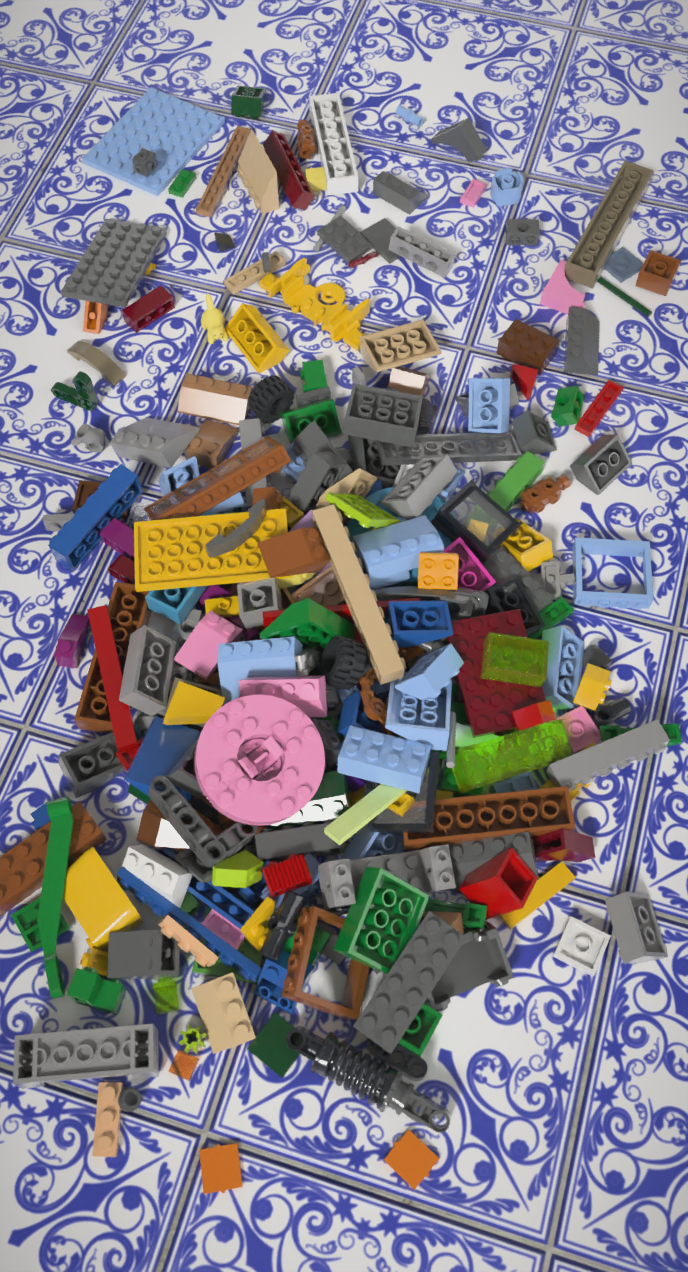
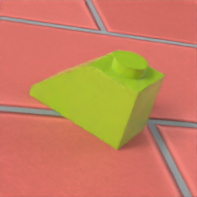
M245 849L213 866L212 884L221 887L247 888L262 879L263 861Z

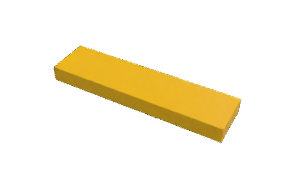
M561 861L536 881L522 909L500 915V918L510 930L574 881L576 877Z

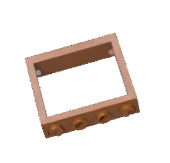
M315 906L302 908L301 915L298 917L297 932L293 938L294 945L288 960L286 978L283 982L282 997L345 1020L358 1019L369 967L352 959L350 960L341 1005L301 991L317 919L341 929L345 922L344 918Z

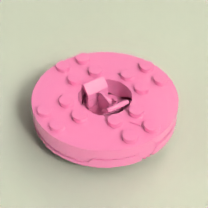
M249 695L228 702L209 718L196 745L194 765L198 784L204 796H207V799H209V802L212 803L215 809L234 821L261 826L275 824L292 817L311 800L318 790L323 777L325 753L322 739L316 726L301 709L278 697Z

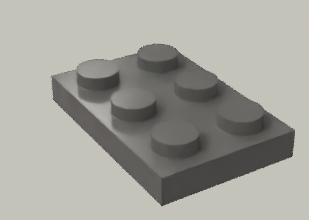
M341 215L317 230V235L347 263L360 258L373 248V244Z

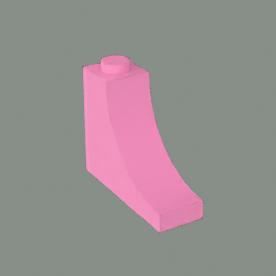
M560 260L542 292L540 304L568 314L569 307H585V295L575 290L568 283L564 272L566 261Z

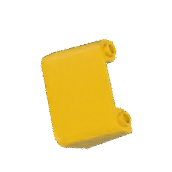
M94 847L85 851L67 869L63 899L88 935L86 942L91 949L96 948L105 951L108 949L109 933L133 931L144 923Z

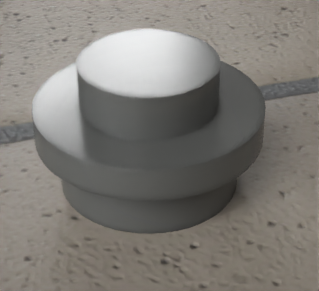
M133 1087L122 1090L118 1097L120 1108L126 1112L136 1110L141 1104L140 1092Z

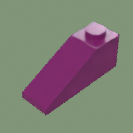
M72 614L58 639L54 653L58 666L78 668L90 624L89 616Z

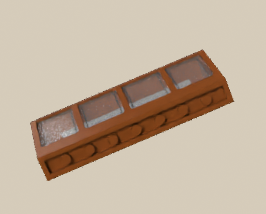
M267 436L143 509L150 520L200 516L269 474L285 469L292 460L282 444Z

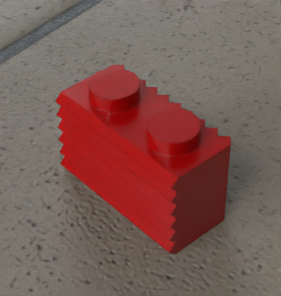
M292 854L280 863L277 861L270 862L265 865L266 868L262 869L271 898L285 894L286 890L293 891L313 883L303 854L300 856Z

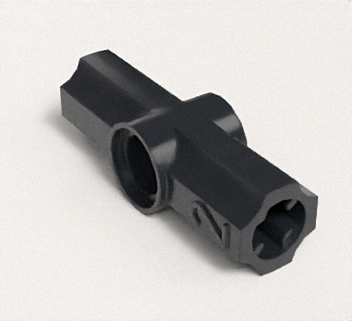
M286 890L278 911L274 912L269 918V932L261 948V954L271 959L279 960L287 939L296 932V918L305 897L291 890Z

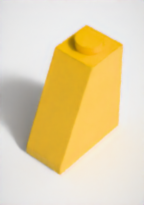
M179 681L163 724L207 723L209 718L219 708L224 706L225 698Z

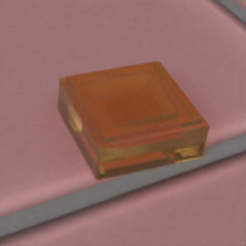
M178 1050L168 1072L190 1082L199 1058Z

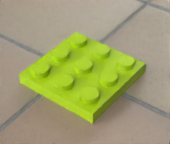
M328 492L325 500L331 503L330 505L334 504L337 510H343L345 512L344 515L359 520V524L366 528L370 526L375 528L386 527L400 521L358 494Z

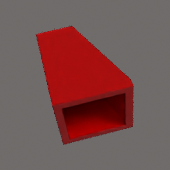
M510 847L467 874L459 889L472 904L488 907L487 920L522 909L538 878L515 850Z

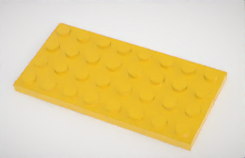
M286 508L266 510L261 525L247 541L232 551L215 557L207 555L205 545L219 533L224 538L249 518V512L134 522L136 592L251 582L270 578L258 543L288 533ZM292 575L275 577V579L292 578Z

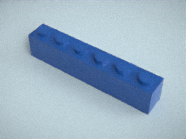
M169 847L154 849L180 864L175 860V855L179 853L175 849ZM192 875L187 890L239 929L243 927L257 910L229 888L214 886L212 881L201 883Z

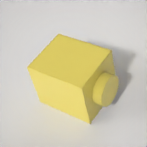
M324 168L305 169V177L312 191L326 190Z

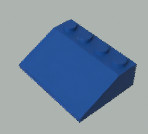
M155 716L124 780L149 796L148 790L152 779L158 775L166 777L200 736V731L183 725L163 724V718ZM174 785L189 803L192 795ZM155 786L156 790L163 791L162 787Z

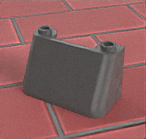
M485 921L484 928H464L463 935L467 938L428 996L427 1002L429 1007L436 1011L445 1010L451 1002V997L488 982L496 984L498 987L503 986L509 982L508 980L514 978L498 930L489 922Z

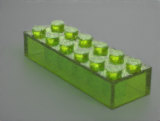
M558 719L455 750V766L452 770L460 793H464L547 767L554 762L573 755V751L562 719Z

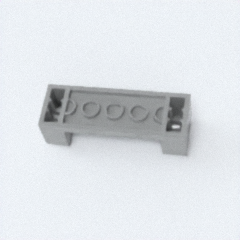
M449 845L354 860L328 861L317 865L324 909L355 904V894L366 867L382 868L424 893L456 888Z
M154 1024L15 1035L13 1084L21 1089L45 1087L46 1082L132 1075L136 1079L159 1077L158 1029Z

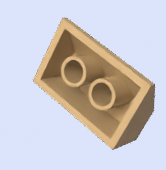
M233 972L191 988L213 1054L256 1038Z

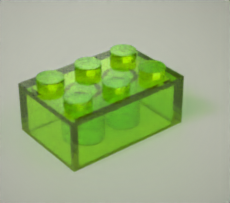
M489 632L484 640L481 678L541 687L547 677L549 641Z

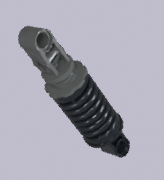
M302 1026L295 1027L288 1032L286 1036L288 1047L313 1061L310 1070L312 1073L315 1072L324 1078L328 1077V1080L331 1082L336 1080V1085H343L346 1091L351 1089L353 1095L359 1093V1098L362 1100L368 1096V1103L377 1104V1109L382 1113L389 1107L395 1110L397 1115L400 1116L401 1113H404L412 1120L429 1127L435 1132L442 1133L449 1128L451 1121L449 1110L434 1102L428 1096L413 1090V1084L403 1082L401 1080L402 1071L392 1067L386 1069V1064L381 1062L378 1065V1059L372 1058L370 1061L371 1056L368 1053L364 1054L363 1058H361L363 1055L361 1049H357L354 1054L355 1046L349 1045L348 1049H346L347 1042L345 1040L338 1041V1036L334 1035L332 1031H330L325 1039ZM294 1032H299L303 1036L302 1044L294 1042ZM421 1103L422 1105H421L419 1111H417L418 1106H419V1104ZM436 1114H443L447 1121L445 1124L439 1125L434 1121V1116Z

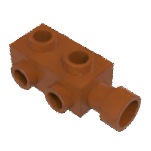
M302 119L297 123L299 131L297 137L298 156L311 159L312 154H315L317 148L315 144L316 135H314V129L309 126V122Z
M564 474L556 478V481L551 477L540 480L531 489L527 488L522 492L521 508L525 512L529 511L531 514L542 512L546 507L545 505L549 503L553 505L560 499L561 490L571 486L570 480Z

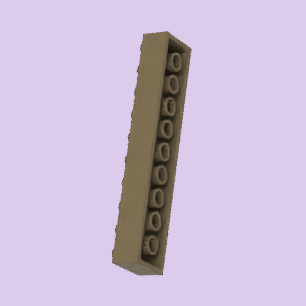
M624 161L566 262L564 272L567 280L592 289L594 288L606 263L648 190L654 170Z

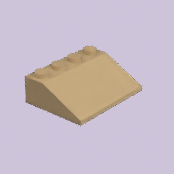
M251 131L238 160L239 168L237 169V174L239 178H242L244 187L248 189L250 198L254 199L256 209L259 208L261 214H265L279 209L277 171L255 133Z
M424 320L360 337V353L366 364L376 372L442 354Z

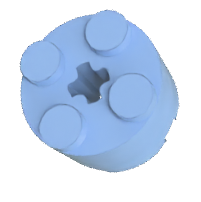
M504 168L498 170L492 177L490 196L497 206L502 207L519 203L524 181L521 173L518 171L515 173L512 172V169Z

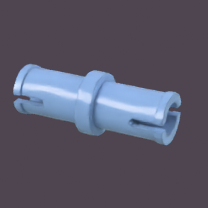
M400 105L397 107L396 115L404 118L406 122H411L418 127L423 125L424 118L415 114L413 110H408Z

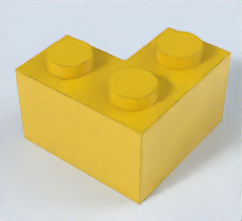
M587 663L573 703L596 711L598 704L602 705L606 697V693L603 692H608L612 680H609L611 671Z

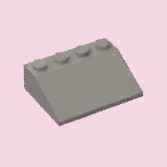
M146 417L120 429L110 441V444L121 458L172 468L200 429L196 426Z

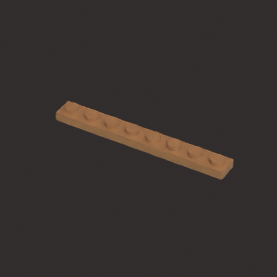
M236 127L196 208V214L212 217L238 163L251 129Z

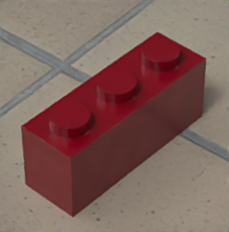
M160 285L122 310L124 322L137 333L174 309V298Z

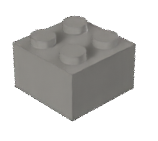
M275 578L237 585L239 614L246 629L264 625L262 612L283 610L281 591Z

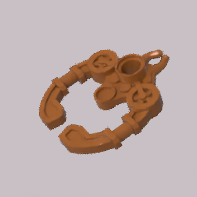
M372 667L359 680L360 685H362L360 695L364 703V712L368 718L379 720L381 729L387 735L393 736L394 732L385 728L389 697L383 703L382 700L374 698V691L370 690L373 680L379 682Z

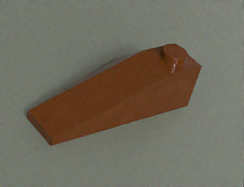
M150 799L142 814L136 839L137 842L155 849H163V847L175 848V850L190 849ZM201 817L216 837L225 831V829ZM181 819L184 824H191L188 819Z

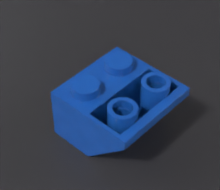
M283 950L279 960L267 957L253 994L292 1014L298 1002L282 997L283 982L286 978L288 960L291 956L290 953ZM307 963L301 989L303 992L315 967Z

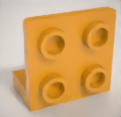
M420 552L418 588L457 590L459 555L455 553Z

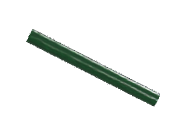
M603 277L597 280L599 284L647 317L651 316L652 311Z

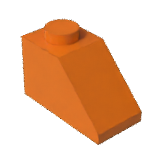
M85 302L84 332L100 334L107 318L108 304Z

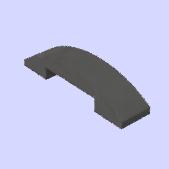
M263 498L248 509L249 518L225 538L219 533L205 545L209 557L219 556L232 551L242 545L256 532L266 514V505Z

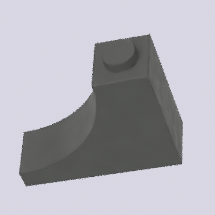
M469 118L440 130L431 138L433 144L444 143L456 148L468 162L479 161L487 151Z

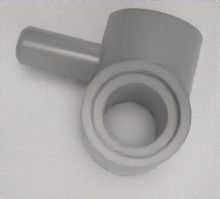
M83 424L78 429L76 438L71 440L73 446L85 443V448L88 451L99 453L103 450L106 434L99 428H92L88 424Z

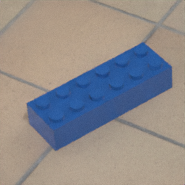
M122 464L111 471L106 481L100 483L98 490L87 498L86 503L76 510L72 519L62 526V530L51 538L48 546L56 561L72 572L101 541L100 532L113 518L119 520L122 514L143 493L137 474Z

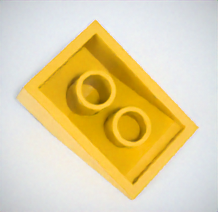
M522 522V525L513 536L510 535L498 547L499 549L503 546L528 572L540 566L542 562L553 559L551 540ZM500 527L488 533V536L493 542L505 529Z

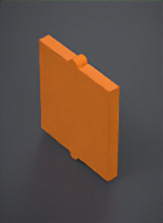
M408 1129L399 1142L394 1143V1148L385 1157L384 1161L415 1190L424 1177L429 1176V1171L440 1158Z
M238 1143L223 1146L217 1144L216 1147L199 1150L204 1194L219 1191L225 1193L226 1190L243 1187Z

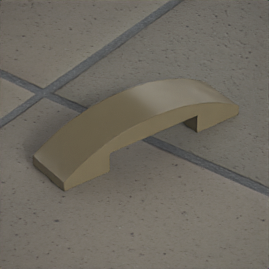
M78 340L66 350L68 354L78 361L82 359L100 372L102 378L114 387L126 377L123 370L113 360L89 343Z

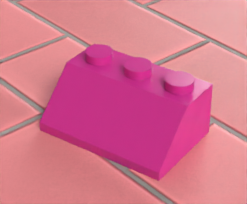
M461 537L454 540L444 549V553L459 555L457 589L466 588L486 591L487 588L496 582Z

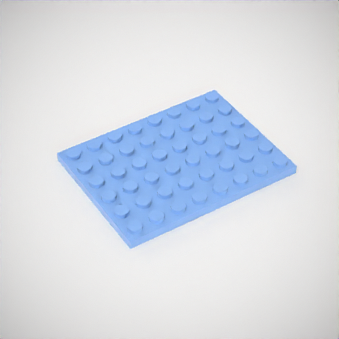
M151 87L82 158L83 164L159 196L225 124V118ZM142 148L156 153L158 166L148 177L134 172L132 163L133 157Z

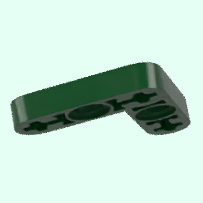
M79 371L73 378L75 388L60 382H56L51 388L52 394L57 398L88 411H93L98 404L92 380L82 371Z

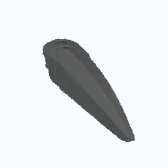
M407 586L374 590L377 601L420 598V601H447L451 622L470 618L471 614L473 617L484 616L489 601V596L484 591L466 588L447 590Z

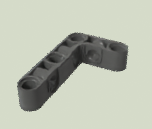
M158 775L152 779L148 790L150 799L206 867L213 868V866L231 857L250 842L258 828L257 825L237 822L216 837L167 777ZM155 786L162 787L163 791L156 790ZM181 819H188L191 824H184ZM242 828L249 829L250 833H245ZM208 852H215L218 857L213 858Z

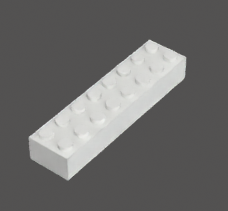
M339 93L309 96L310 116L314 134L316 135L321 167L324 168L327 195L358 192V174Z

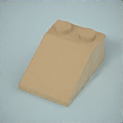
M359 468L328 488L320 496L316 506L319 508L330 506L331 503L325 500L328 492L358 494L365 498L377 477ZM337 510L341 512L342 522L348 524L350 518L344 515L345 512L343 510Z

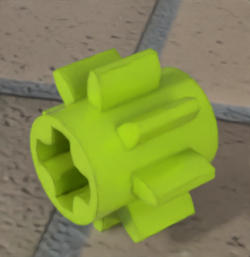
M189 1024L186 1032L180 1031L183 1040H180L179 1044L187 1045L185 1047L186 1053L192 1049L198 1054L200 1046L206 1047L203 1039L207 1037V1034H200V1025L196 1029H192ZM195 1034H196V1037H197L198 1041H197V1042H194V1041H193V1042H191V1044H190V1041H189L188 1038H189L190 1036H191V1037H194Z

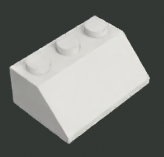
M144 844L128 847L122 866L177 907L181 908L192 874L180 864Z

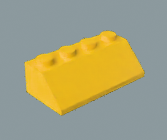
M242 303L224 328L258 373L280 364L290 351L254 306Z

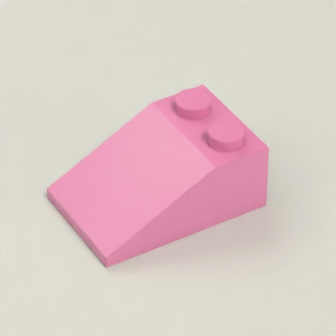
M210 610L199 621L174 657V660L207 680L218 668L219 644L240 642L242 629Z

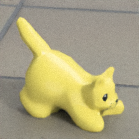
M206 294L207 310L202 314L201 326L208 331L209 344H214L218 339L228 341L229 338L223 326L225 325L224 315L220 309L214 307L210 294Z

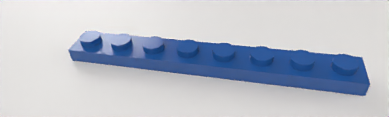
M123 866L117 872V882L124 891L129 890L140 903H146L151 906L152 911L158 916L163 915L165 917L169 915L210 951L220 957L224 965L235 968L243 979L251 980L255 983L260 976L262 968Z

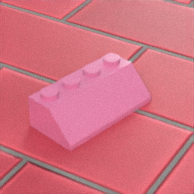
M325 676L246 677L239 680L240 698L249 695L274 696L297 706L308 717H327Z

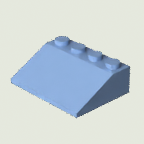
M425 515L353 536L354 543L370 581L418 568L420 552L444 553L443 542L437 530Z
M293 636L219 644L218 669L222 697L225 698L223 705L240 698L239 680L243 678L297 676L296 669H298V665L295 662L294 655L302 651V644L298 639Z
M401 678L391 681L385 728L408 740L431 745L433 750L447 751L452 680L441 689V694L433 699L428 697L424 700L397 690L394 686Z

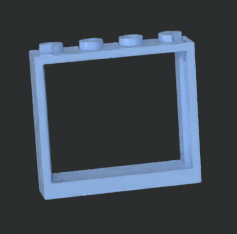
M575 538L572 546L573 573L576 577V583L573 585L574 605H584V607L599 606L601 608L618 607L619 609L637 608L638 610L650 608L653 602L649 541ZM581 554L642 557L644 594L582 591Z

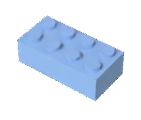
M350 725L338 755L337 773L420 793L430 761L431 745Z

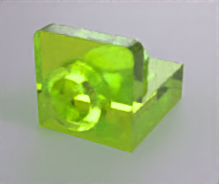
M162 978L158 980V983H153L157 1014L180 1011L178 989L175 980Z

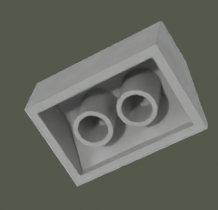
M626 891L605 899L606 911L611 919L613 935L617 940L619 956L623 964H638L668 957L649 894Z

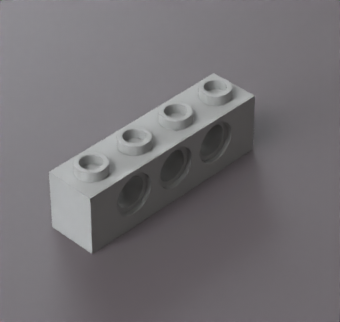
M399 226L390 238L388 250L446 278L453 266L455 254Z

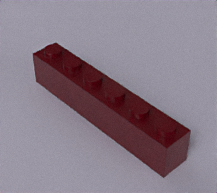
M272 130L263 143L266 154L277 171L280 183L292 207L305 210L315 195L285 135Z

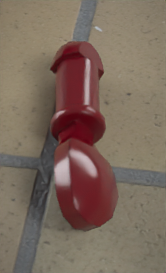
M370 252L365 257L361 256L356 260L350 261L348 266L354 268L365 264L366 261L377 257L378 253Z

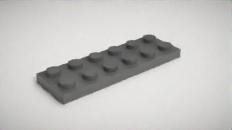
M429 911L353 1027L391 1054L467 937Z

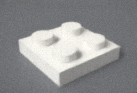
M570 916L553 957L594 976L611 936Z

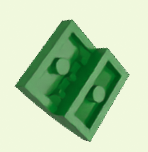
M40 897L11 915L31 953L42 947L37 922ZM62 913L58 936L70 929Z

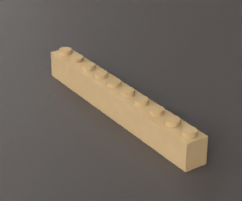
M334 504L313 510L312 522L315 527H318L330 558V565L380 685L403 678L404 669H406L405 661L397 653L399 652L397 642L391 639L390 626L388 623L385 624L383 610L381 606L378 607L376 604L377 597L375 591L370 590L369 577L362 571L363 564L360 557L357 558L355 555L356 548L354 543L349 541L348 528L346 526L343 527L341 512L336 510Z

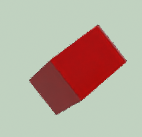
M513 364L510 377L524 397L529 400L534 389L538 370Z
M550 700L511 712L517 731L556 720Z

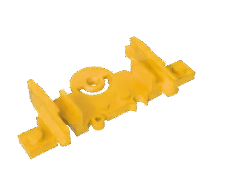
M306 258L297 261L280 278L268 273L259 281V287L266 290L270 298L280 291L283 302L291 306L293 313H298L300 310L303 316L314 322V326L322 323L321 330L328 331L331 340L339 342L343 338L344 343L357 351L360 350V337L365 334L359 331L361 329L359 322L370 312V299L367 298L352 311H349L346 304L342 305L345 301V291L341 286L334 283L321 284L317 288L310 284L304 285L303 276L310 273V265L307 264ZM320 291L322 292V293H321V299H322L323 302H325V303H333V302L336 301L337 303H336V304H333V305H325V304H322V303L318 300V296L320 295Z

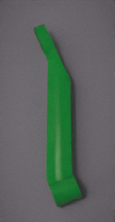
M68 796L46 802L48 815L51 819V827L37 922L44 953L45 971L52 999L65 996L60 963L56 955V945L74 822L72 805Z

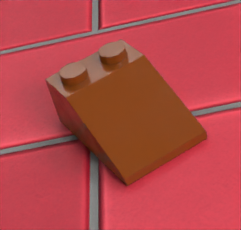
M318 527L300 528L258 543L270 578L320 572L330 561Z

